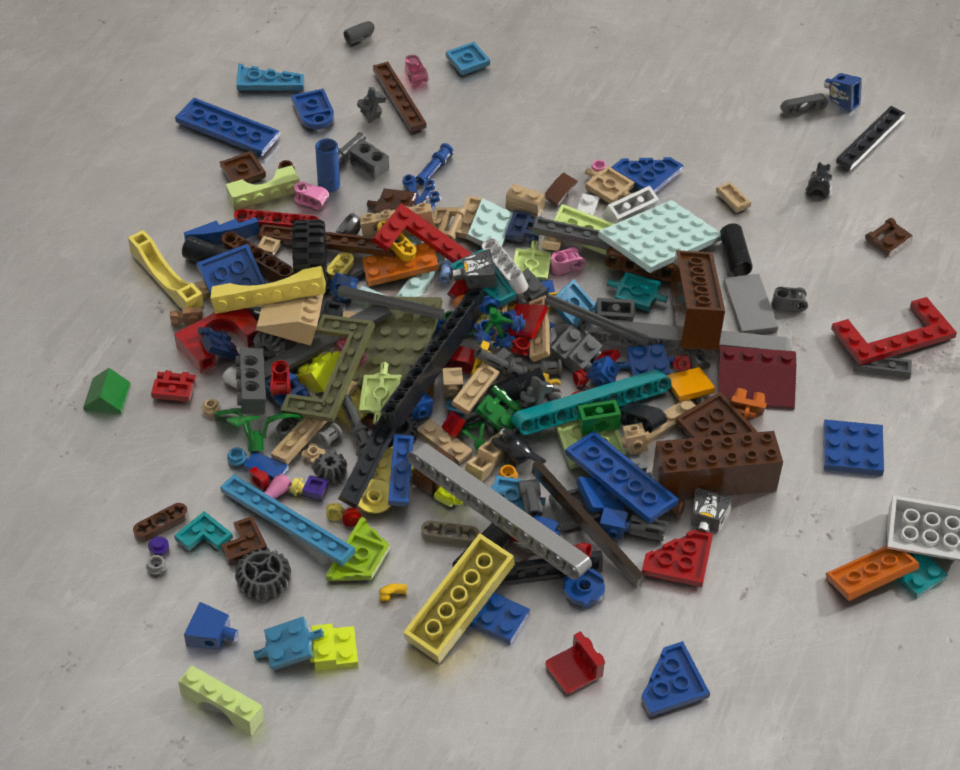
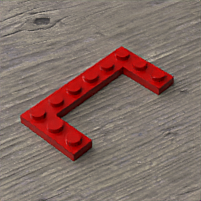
M402 203L372 240V242L387 252L404 229H406L452 263L472 254ZM465 279L458 280L451 287L447 295L455 299L466 294L471 289L467 288Z
M928 297L911 301L910 304L912 310L926 327L870 343L865 341L849 319L832 323L831 330L860 366L956 338L957 335L955 329Z

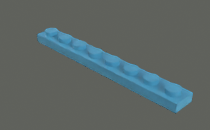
M234 474L220 487L221 492L341 566L356 553L353 546Z

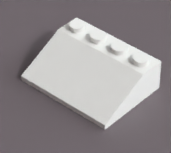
M893 495L888 511L887 549L960 561V506Z

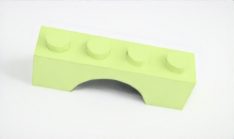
M291 165L277 169L273 179L264 184L254 185L245 182L243 179L226 184L227 198L233 210L296 193L294 185L300 182Z
M192 665L178 681L182 696L198 705L201 702L214 705L227 715L234 726L250 735L255 732L264 720L263 706Z

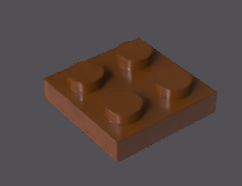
M252 151L220 161V168L230 183L242 179L247 183H251L266 177L265 170Z

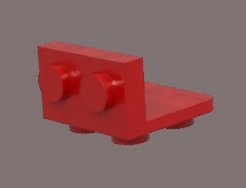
M581 631L574 634L573 646L549 658L545 662L546 668L566 694H571L603 677L605 664L603 656L595 651L591 640L585 637Z

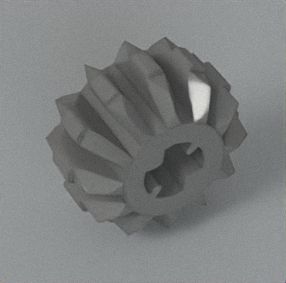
M261 331L257 333L253 341L254 348H263V357L267 356L269 359L283 353L287 346L284 338Z
M326 451L325 455L320 453L314 461V473L317 477L327 479L328 482L332 481L334 484L335 480L342 481L343 476H346L347 461L342 454L337 455L336 451L333 453Z

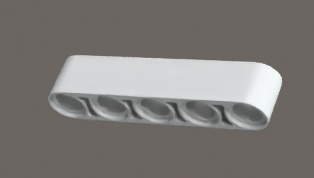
M491 238L484 241L482 249L491 250L494 265L515 294L525 292L529 286L516 263L496 239Z

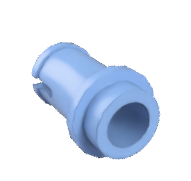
M444 259L440 263L439 281L442 283L450 282L452 272L450 264L452 262L448 259Z

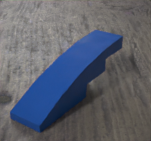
M256 217L241 223L234 219L220 225L216 220L184 232V240L189 236H194L220 245L222 244V235L226 232H234L245 239L258 235L259 223Z

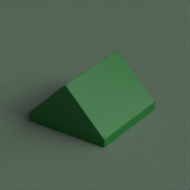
M106 369L92 379L83 409L122 414L131 383L112 369Z

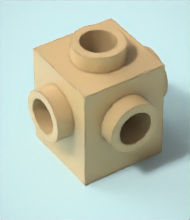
M642 422L623 426L625 436L621 437L623 448L628 449L629 455L647 452V443H651L649 432H644Z

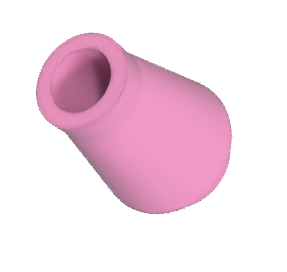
M281 473L279 476L276 475L264 493L276 499L289 491L292 483Z

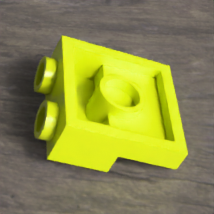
M333 624L311 626L312 631L322 628L324 632V637L315 639L312 643L313 658H310V663H315V671L358 667L354 626L333 628Z

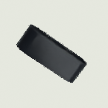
M635 401L619 409L621 413L620 423L627 426L642 422L645 432L651 433L667 422V417L661 409Z

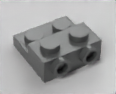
M571 324L550 348V352L558 359H561V362L571 371L577 372L581 369L586 372L592 365L590 360L597 359L602 353L600 348L603 345L589 333L585 336Z

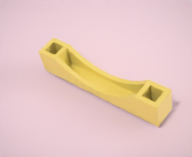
M144 230L128 237L130 253L181 309L200 306L202 310L204 309L202 293L193 283L184 281L171 269L152 238Z
M322 266L303 269L288 278L268 284L244 286L228 283L212 286L211 302L215 314L325 294L326 281Z

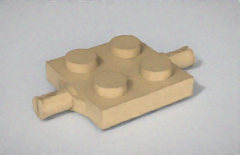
M609 166L598 172L590 168L585 170V174L591 177L585 183V189L609 204L630 195L629 191L634 188L635 182Z

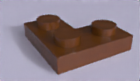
M253 516L233 522L239 538L221 544L228 564L243 559L244 554L250 555L251 550L258 552L259 547L262 551L267 549L265 540Z

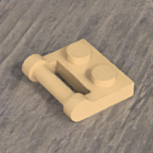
M436 207L433 213L435 228L454 240L456 237L455 232L466 211L461 207ZM455 216L449 228V231H446L448 224L451 220V217Z

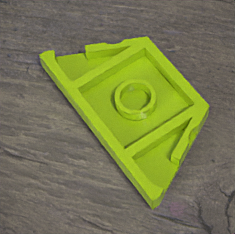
M361 517L346 543L355 548L356 553L343 566L333 562L325 575L327 581L372 580L390 550V544L384 538H381L374 528L372 529L366 523L364 517Z

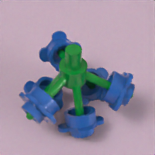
M485 296L483 303L479 305L478 309L480 312L489 315V320L484 319L480 323H475L474 329L477 330V333L473 332L472 334L476 336L475 340L478 344H482V341L490 343L491 336L495 334L494 327H497L499 334L495 336L496 342L493 343V346H500L501 349L507 348L511 345L510 342L515 340V337L510 336L508 332H503L502 329L506 331L511 327V330L516 331V334L519 333V330L523 331V328L526 326L525 319H522L523 314L517 316L516 311L512 309L509 312L500 313L497 311L500 305L499 299Z

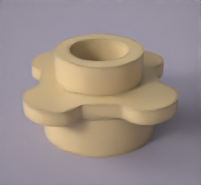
M313 443L309 445L307 450L302 451V457L306 458L307 462L314 464L315 459L318 458L320 453L325 455V450L318 448Z

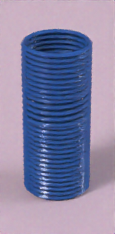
M325 138L315 144L318 187H323L328 192H333L340 187L338 143L333 139Z

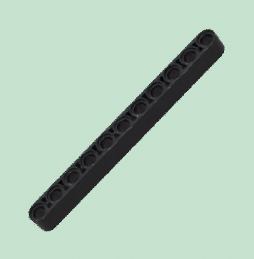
M473 288L465 294L384 404L381 413L387 428L397 429L404 424L474 324L481 317L483 312H480L478 307L483 303V298L485 297L481 288Z

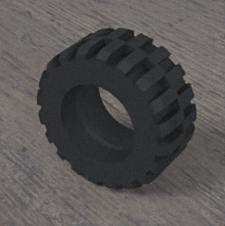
M321 219L296 220L292 224L293 275L303 269L322 266L327 287L325 222Z

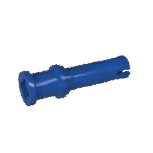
M441 144L438 152L432 155L431 161L416 176L418 184L424 185V182L440 166L445 165L447 158L454 154V150L449 144Z

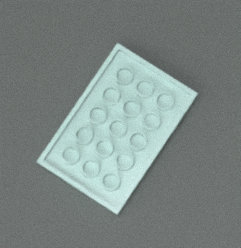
M672 200L598 232V237L649 273L673 263L676 250L699 251L721 241V233L716 228L711 227Z

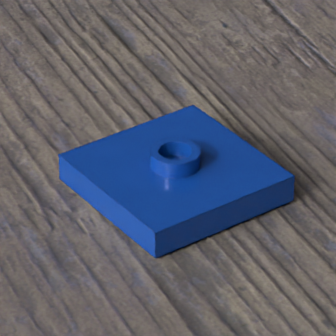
M578 477L575 482L590 512L603 513L604 507L620 511L625 510L622 501L594 478Z

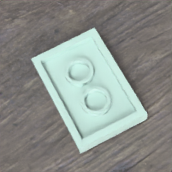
M482 198L466 239L482 246L484 241L494 238L502 246L513 212Z

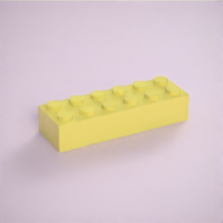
M479 533L404 630L405 640L440 664L515 565L514 556Z

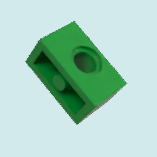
M616 400L578 406L577 424L581 436L588 435L593 431L600 433L620 429L621 413Z

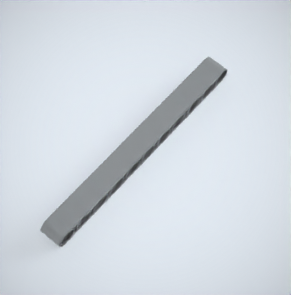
M612 320L649 336L650 339L647 345L664 344L665 350L696 351L717 356L719 355L720 346L792 351V341L787 337L730 331L721 332L718 350L686 349L680 347L677 326ZM588 324V333L601 344L629 347L642 346L596 325Z
M422 443L407 455L409 463L415 469L571 579L576 580L591 568L592 562L585 553L430 445Z

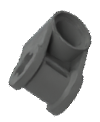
M777 287L773 294L771 306L777 311H805L808 308V302L805 299L807 292L801 287Z

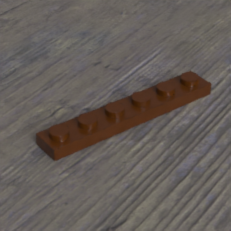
M389 62L373 65V72L410 132L427 128L426 121Z

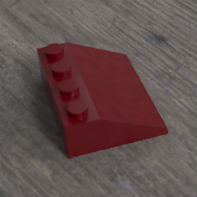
M720 346L717 361V391H721L729 401H731L737 388L747 390L746 399L753 400L754 392H760L765 394L764 403H767L766 408L795 409L796 351Z

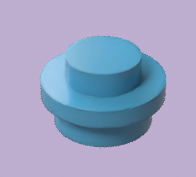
M239 447L232 448L227 455V461L232 466H241L247 460L246 452Z

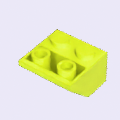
M328 351L323 355L319 354L312 358L313 362L309 365L305 364L298 369L299 373L296 374L299 382L314 393L324 392L340 357L339 351L333 353Z

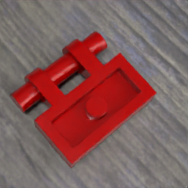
M165 370V372L158 371L157 379L154 380L151 397L190 402L194 388L193 382H196V375H190L189 372H182L180 374L172 373L169 370Z

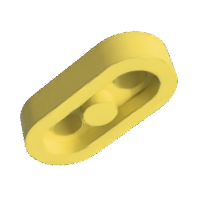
M347 252L338 254L327 267V277L332 280L335 273L347 274L354 266V256Z

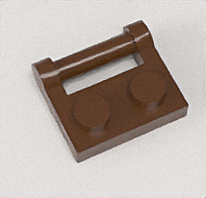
M893 218L887 219L885 224L865 235L868 243L888 257L912 241L913 235L896 224ZM888 229L891 230V232L884 236L882 239L879 240L877 238Z

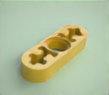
M387 221L379 222L377 233ZM401 233L397 238L401 242L393 243L390 248L403 261H413L416 257V247Z

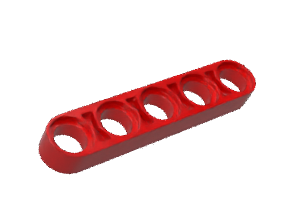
M238 209L234 212V219L238 223L254 217L264 218L262 221H258L259 228L263 224L292 228L290 223L292 221L319 219L313 215ZM239 216H246L245 219H238ZM275 219H280V220H282L281 222H278V223L273 222V220H275Z

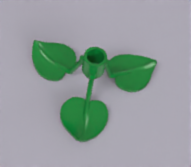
M241 408L224 409L213 413L215 419L220 415H238L237 417L227 418V422L237 428L243 425L248 452L264 450L263 439H266L269 423L288 417H294L303 421L300 415L290 413L269 416L265 420L263 432L260 434V430L252 431L250 421L260 419V416H243Z

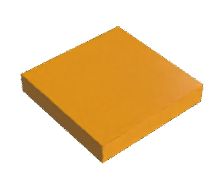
M700 367L666 375L672 381L670 389L679 402L715 393L714 385Z

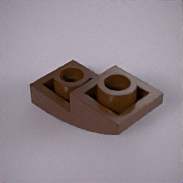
M563 172L545 192V199L559 206L578 181Z

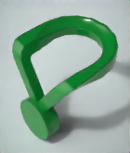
M484 421L472 423L461 430L462 433L475 441L474 448L477 451L486 442L482 439L485 426ZM480 426L478 439L467 430Z

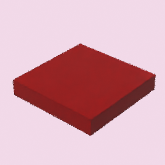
M516 304L514 308L516 315L520 316V314H523L522 319H525L526 326L523 328V331L519 330L518 334H516V331L511 330V327L503 332H508L515 339L522 337L534 340L548 308L546 305Z

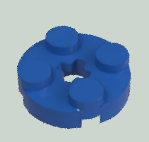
M590 568L576 580L571 579L567 575L564 579V596L571 603L584 609L591 608L592 605L600 602L604 596V579L594 569ZM580 585H588V589L583 590L581 589Z

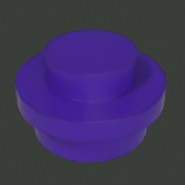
M154 537L149 541L148 549L153 555L163 556L169 549V542L164 537Z

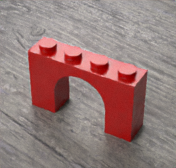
M245 308L218 314L214 312L175 333L176 347L201 374L216 366L215 354L208 353L200 341L203 336L198 334L199 327H210L216 332H231L237 335L249 348L254 345L253 341L259 332L256 330L258 321Z

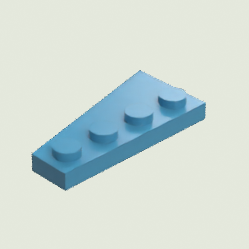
M238 63L236 86L237 90L244 91L304 90V74L287 71L278 73L275 69L268 68L266 71L260 70L257 66L248 68L244 67V64Z

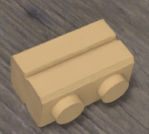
M512 184L506 193L505 208L532 213L533 218L535 216L538 217L545 208V194L522 187L521 185Z

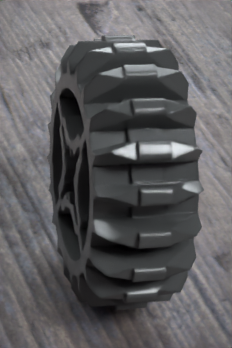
M260 547L258 552L251 550L250 555L244 554L243 559H239L238 565L235 568V580L239 589L242 590L243 594H248L250 599L256 596L258 601L261 597L267 600L268 596L275 598L276 593L282 594L283 588H288V582L291 580L289 561L285 559L283 553L278 554L276 549L270 552L269 548L266 551H262ZM273 567L276 568L279 571V573H276ZM248 574L254 578L253 581L247 577Z

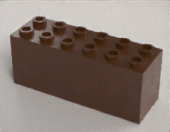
M676 250L670 291L680 347L686 349L718 350L725 307L713 252Z
M774 431L656 441L652 472L654 479L679 500L694 499L696 487L726 496L775 492L779 484L783 459Z

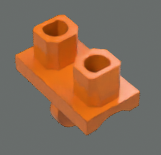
M737 388L730 402L746 419H748V416L755 418L756 413H764L767 403H764V393L754 392L753 400L746 399L747 390Z

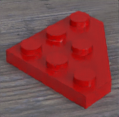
M691 530L686 533V536L678 540L675 538L663 544L662 548L646 553L642 573L645 576L703 587L713 533Z

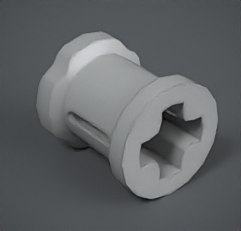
M332 422L325 431L318 432L317 437L320 443L327 448L331 445V442L337 438H342L343 432L339 425Z

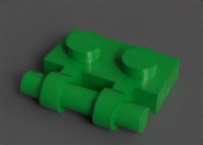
M495 385L490 391L496 396L494 398L489 394L485 396L475 411L500 432L501 426L511 429L513 426L511 423L513 412L523 409L516 400L513 401L506 395L507 392L504 389H500ZM500 401L508 406L507 410L499 404Z

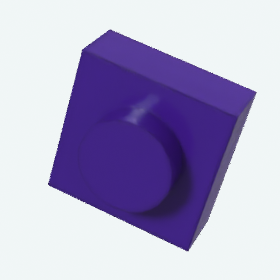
M309 475L302 490L303 495L322 500L329 485L328 480Z

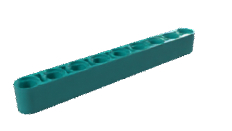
M651 370L517 411L513 414L511 423L522 434H532L577 420L579 405L616 400L619 407L632 401L664 393L670 389L672 381L660 370Z

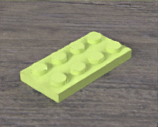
M564 204L561 205L554 221L596 230H602L614 225V223ZM575 243L606 255L607 249Z

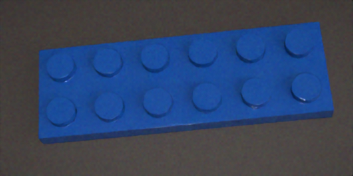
M193 98L175 117L176 123L242 149L252 151L260 156H263L280 137V131L197 98Z
M595 431L565 449L567 457L649 524L678 504L679 499Z

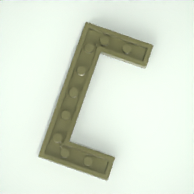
M323 314L316 328L317 333L347 338L322 398L287 394L280 409L281 412L334 422L373 332L374 322Z

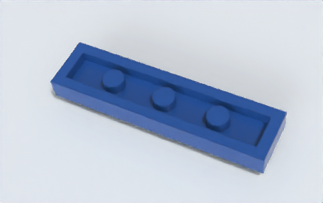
M394 434L388 505L408 507L412 465L409 463L407 455L413 451L414 436Z

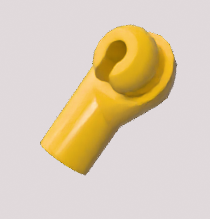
M390 583L380 588L378 592L380 593L379 600L389 601L390 594L407 595V584Z

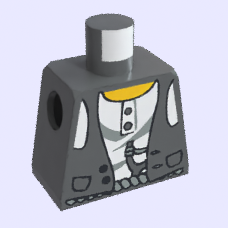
M490 249L463 257V268L453 270L454 280L465 279L469 289L497 287Z
M696 487L691 524L696 526L698 531L709 533L710 530L718 532L731 511L733 497Z

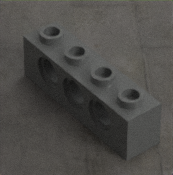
M240 348V354L236 356L235 362L236 367H239L236 368V380H240L237 381L236 388L237 393H240L237 394V406H241V414H265L266 392L263 348Z

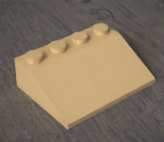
M324 294L262 305L256 330L311 346Z

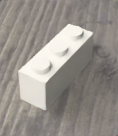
M648 186L609 204L602 213V217L604 220L616 224L654 208L659 198L652 188Z

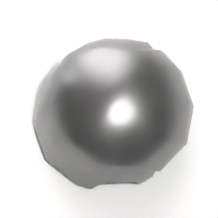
M350 213L335 232L357 235L361 228L360 217L355 213Z

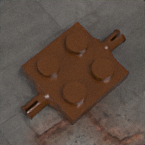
M384 188L378 201L368 200L366 205L367 207L375 208L373 214L381 213L384 210H396L401 203L404 206L413 207L415 206L417 194L412 191Z

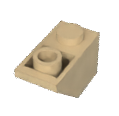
M462 367L442 369L443 396L455 398L462 390Z

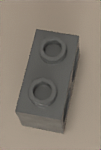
M365 140L350 150V163L373 179L389 170V156Z

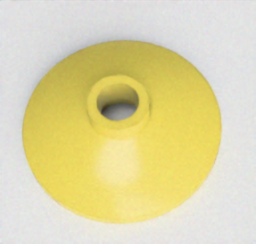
M371 479L358 507L368 513H381L388 510L392 506L388 505L390 485L379 479Z

